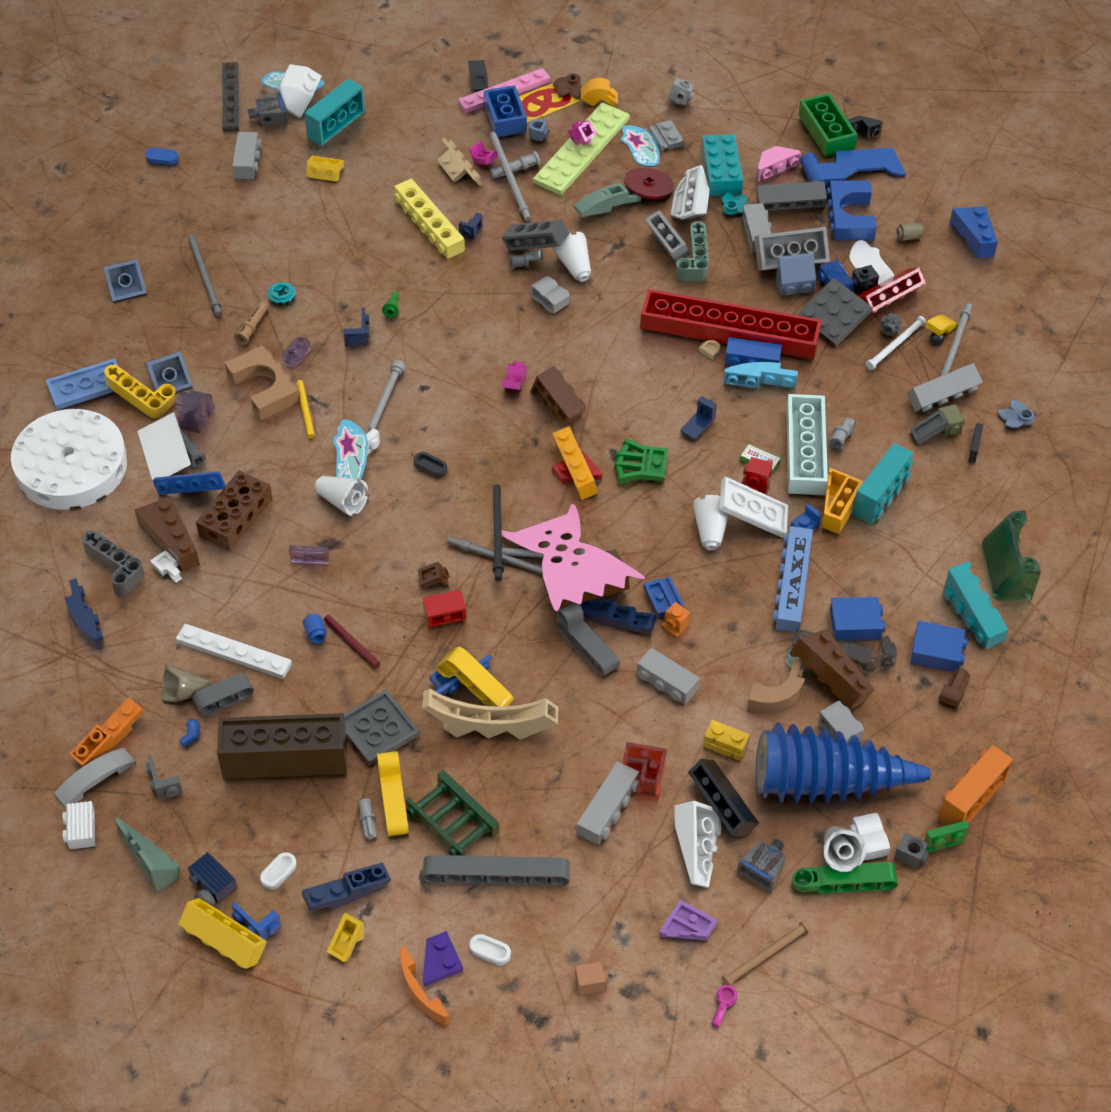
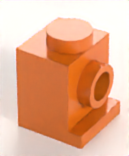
M675 602L665 611V622L662 624V628L677 638L689 627L691 613Z

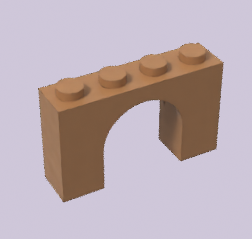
M263 345L225 362L226 374L235 386L260 376L268 377L274 381L270 388L250 397L252 409L260 420L299 403L298 395L300 391L298 387L291 383L289 375L287 373L284 374L279 362L274 361L272 353L267 351Z

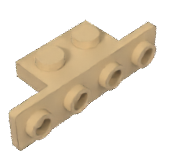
M443 138L442 141L449 149L437 161L450 178L456 183L468 172L472 179L481 186L482 182L479 180L481 176L475 169L471 170L473 166L467 159L463 160L465 156L459 149L455 150L457 146L451 139L447 141Z

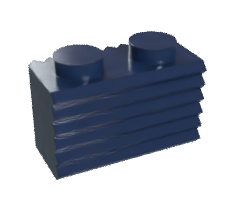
M206 852L205 855L188 867L189 879L196 887L199 885L203 890L208 891L216 903H219L237 888L236 879L209 852Z

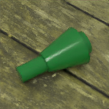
M397 291L392 292L391 298L382 307V313L386 317L394 318L399 314V293Z

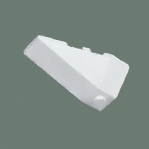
M696 801L675 805V828L691 884L708 888L713 870L712 856L717 852L716 838L721 834V819L711 806Z

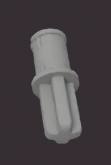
M362 799L358 801L361 815L359 821L363 826L365 838L371 840L377 836L374 822L376 816L372 812L371 800Z

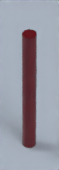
M329 614L324 617V621L374 668L379 667L380 662Z

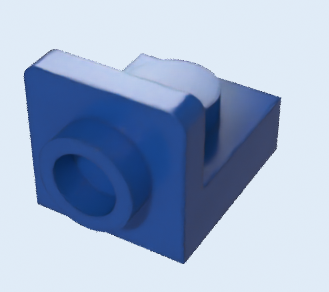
M807 504L805 512L792 520L790 526L815 530L820 526L821 514L816 508Z

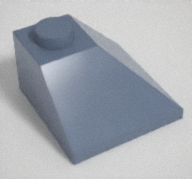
M138 259L103 267L112 301L147 293Z

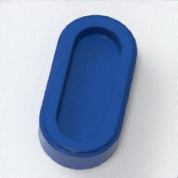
M150 148L145 153L146 160L149 163L174 165L179 160L177 151L171 149Z

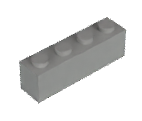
M972 363L909 390L907 395L915 412L920 410L926 412L932 409L934 404L940 406L947 403V399L951 397L955 400L963 396V392L967 391L969 394L978 390L977 386L983 383L975 364Z
M618 761L616 762L578 821L577 835L597 845L600 844L602 839L605 840L611 830L610 826L612 823L616 824L622 807H627L632 791L636 792L640 785L638 780L639 771Z

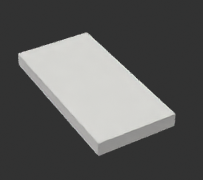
M724 477L722 479L719 510L779 537H785L788 520L787 504L730 478Z

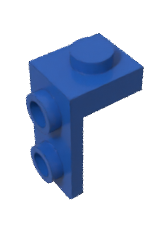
M234 902L231 905L233 910L232 916L239 924L243 923L247 929L262 939L275 934L281 926L280 917L274 910L256 923L237 903Z

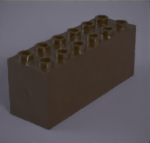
M344 713L219 718L217 756L223 779L347 775V733Z

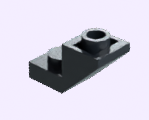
M484 60L468 61L472 91L487 89L488 78Z
M859 115L848 119L856 133L861 132L866 139L881 135L883 124L881 120Z

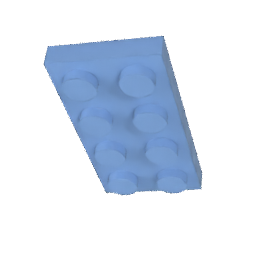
M114 358L45 380L56 409L65 408L115 392L105 384L104 371L108 365L118 366L116 359Z

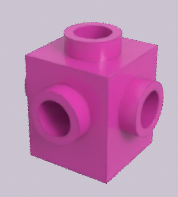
M579 120L572 124L573 128L568 130L570 139L575 145L582 144L584 146L591 142L592 137L597 135L590 120L584 122Z

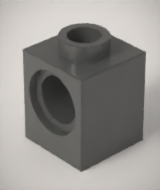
M904 833L896 849L894 859L918 869L920 863L925 864L929 852L926 851L928 842Z

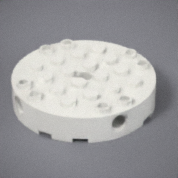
M66 409L46 414L30 423L14 442L11 452V464L20 490L22 489L30 500L44 507L68 510L74 506H81L82 508L94 504L100 497L108 496L114 491L125 475L127 454L122 434L110 419L89 410Z

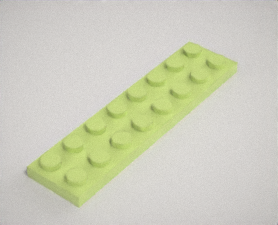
M601 103L586 119V121L590 120L597 135L592 137L591 142L584 146L582 144L575 145L569 138L533 178V183L562 196L630 119V114Z

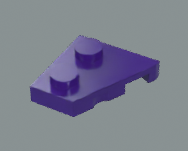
M447 931L427 938L423 973L424 987L463 972V966Z

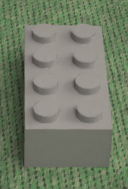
M826 227L754 236L758 271L777 269L778 259L781 256L813 253L814 264L830 261Z

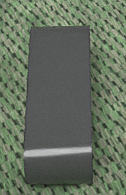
M238 673L197 691L192 696V699L200 714L207 716L247 699L254 693V689L246 674Z

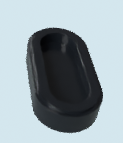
M426 452L417 453L413 458L416 469L434 478H442L448 472L446 462Z

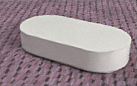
M290 853L279 854L261 873L260 880L262 886L268 890L277 889L295 871L297 866L295 857Z
M483 934L475 935L470 940V952L474 956L498 966L505 965L510 961L511 950L507 944Z

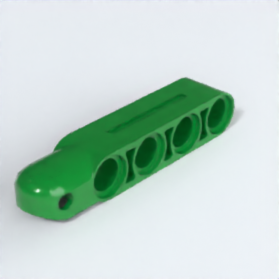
M880 862L861 863L849 872H840L833 869L830 865L800 868L792 877V885L800 892L827 894L892 890L898 886L895 864Z

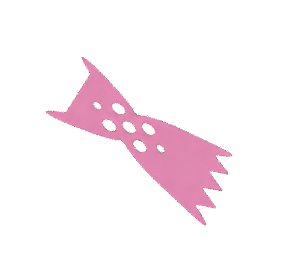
M571 504L566 515L517 532L501 530L502 536L531 551L544 554L542 561L543 579L555 611H558L563 599L581 604L584 592L603 596L605 584L625 588L626 576L645 579L638 571L611 554L592 545L579 542L581 536L578 510L574 504ZM548 530L552 531L549 535L545 534ZM564 533H570L572 534V538L569 540H563L561 539V535ZM542 541H548L550 546L540 548L538 544ZM564 544L568 548L561 552L557 551L556 547ZM576 548L585 549V553L582 555H575L573 551ZM554 556H561L563 558L560 563L551 562V558ZM572 562L579 563L577 566L571 565Z

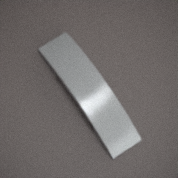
M125 748L106 753L75 772L54 794L66 808V804H75L84 798L83 793L114 772L121 774L136 764V761Z

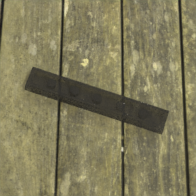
M238 62L222 63L223 132L239 131Z

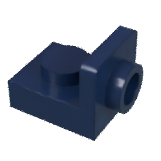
M476 213L468 223L460 221L458 224L459 233L466 238L475 240L483 228V215Z

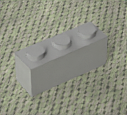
M238 132L232 165L234 178L254 179L255 172H258L257 161L260 160L259 149L262 148V141L258 138V132Z
M763 203L743 205L742 220L751 253H756L754 236L772 234L771 222H768V210H765Z
M660 210L645 219L650 231L675 263L679 259L690 255L685 242Z
M650 648L637 663L636 674L642 680L653 684L659 691L669 694L675 701L686 704L699 689L700 677L653 648Z

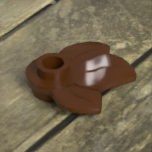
M572 73L554 81L553 86L558 87L559 98L569 93L576 99L581 96V77L578 74Z

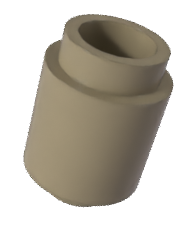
M917 222L900 224L896 230L897 237L901 241L919 239V237L923 236L922 224Z

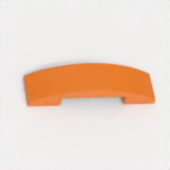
M402 946L400 948L401 969L409 994L418 1007L431 1019L444 1026L449 1025V1014L438 997L429 1001L412 975L416 973L415 961L406 947Z

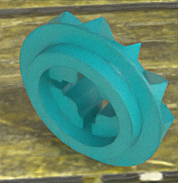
M278 282L268 289V297L271 302H275L277 305L279 303L285 304V302L291 303V300L295 298L296 291L290 283Z

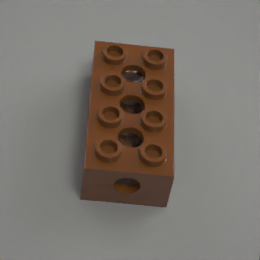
M238 471L196 521L198 535L231 551L272 500L270 484L242 471Z

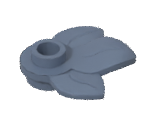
M1013 399L1010 403L1011 409L998 410L999 416L1006 421L1005 425L1010 428L1031 425L1035 419L1032 410L1028 409L1024 403Z

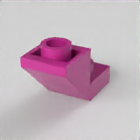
M518 361L508 364L506 379L502 380V387L522 389L528 366H524L523 362Z

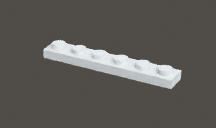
M184 624L176 637L178 644L283 680L292 665V661L285 657L188 624Z

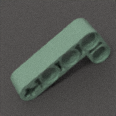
M695 221L691 224L690 228L691 258H681L676 262L675 276L679 281H704L708 278L709 257L706 225L701 221Z

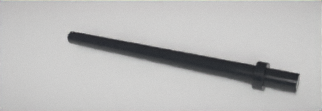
M496 484L493 486L494 565L492 570L495 575V581L499 582L502 581L504 566L502 565L501 486Z

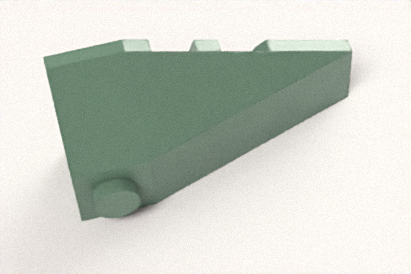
M120 818L114 819L119 833L157 892L180 879L178 875L180 867L175 859L171 860L166 852Z

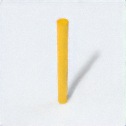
M298 380L296 381V386L300 391L299 400L308 438L312 439L315 437L305 388L303 381Z

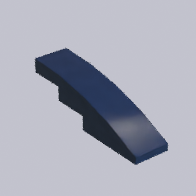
M592 599L579 604L583 610V618L629 631L651 634L657 619L655 613L637 612L635 607L617 605L615 600Z

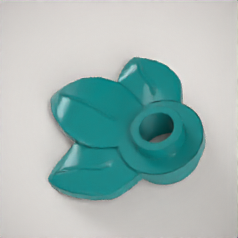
M727 192L722 197L724 204L723 212L728 215L742 213L743 205H749L747 204V195L734 197L731 193Z

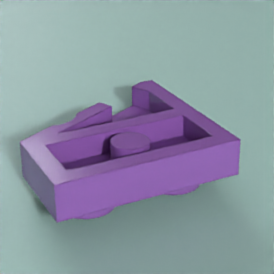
M679 900L659 931V936L707 940L717 925L718 920Z

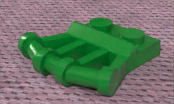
M625 439L622 448L616 452L615 456L617 461L614 463V469L618 475V483L626 484L628 481L641 479L644 482L646 480L664 482L668 448L644 446L630 439ZM631 449H633V450H635V451H637V452H640V453L628 452V451L631 450ZM625 460L642 461V463L627 462ZM624 470H632L635 472L624 473Z

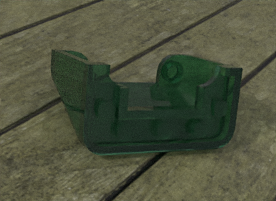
M1025 510L1012 511L984 537L981 544L992 595L999 601L1032 600L1041 574L1039 564L1035 559L1021 557L1019 535L1021 529L1027 523Z

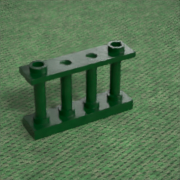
M444 770L437 774V787L417 803L410 797L406 798L407 814L411 818H416L445 846L449 855L465 856L464 849L482 834L488 833L493 838L499 834V822ZM447 793L451 800L430 817L422 810L440 794ZM460 806L465 813L443 830L436 824L438 820L453 808ZM475 820L479 827L458 844L450 837L466 822Z

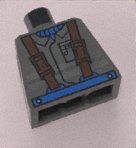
M280 92L257 98L255 100L256 108L247 109L249 119L259 117L262 126L287 124L286 111Z
M774 839L769 845L764 841H759L739 860L737 872L772 892L785 863L786 855L781 852L784 848L783 842Z

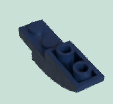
M77 578L69 580L72 596L65 597L73 624L80 635L91 646L100 650L102 649L100 641H104L101 629L97 630V626L100 625L98 614H93L92 607L88 608L86 600H82V597H85L83 585L79 586Z
M383 862L344 873L341 879L304 889L302 896L309 912L325 907L329 911L371 894L389 883L391 878Z

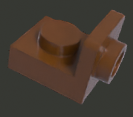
M439 562L418 569L419 585L423 589L439 582L444 587L449 586V572Z

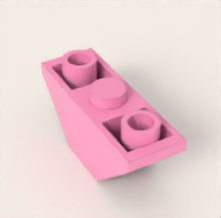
M778 146L763 151L758 165L757 181H762L799 165L801 152Z

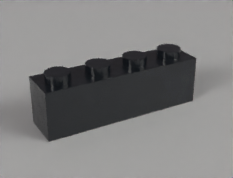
M700 759L688 771L690 777L732 836L746 837L759 824L715 760Z

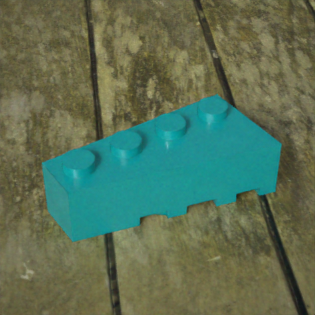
M967 561L949 569L943 594L954 606L955 612L960 614L966 627L974 633L977 642L987 649L1005 641L1009 629L997 609H992L991 598L987 592H982L979 586L981 581L977 575H972L970 571L972 566Z

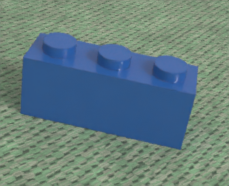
M729 337L725 365L736 366L753 362L779 363L782 345Z

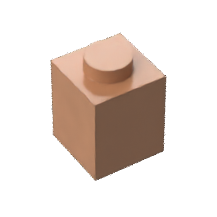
M602 962L575 966V978L579 995L605 991V983H608L609 979L607 969L603 970Z

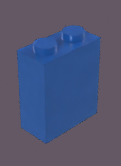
M878 597L831 598L829 610L833 638L836 641L881 640L882 632H885L886 625L885 621H882L881 618L883 616L882 604L879 605Z
M918 621L910 664L954 672L955 669L959 668V665L963 666L965 654H962V649L965 650L967 645V638H964L965 630Z

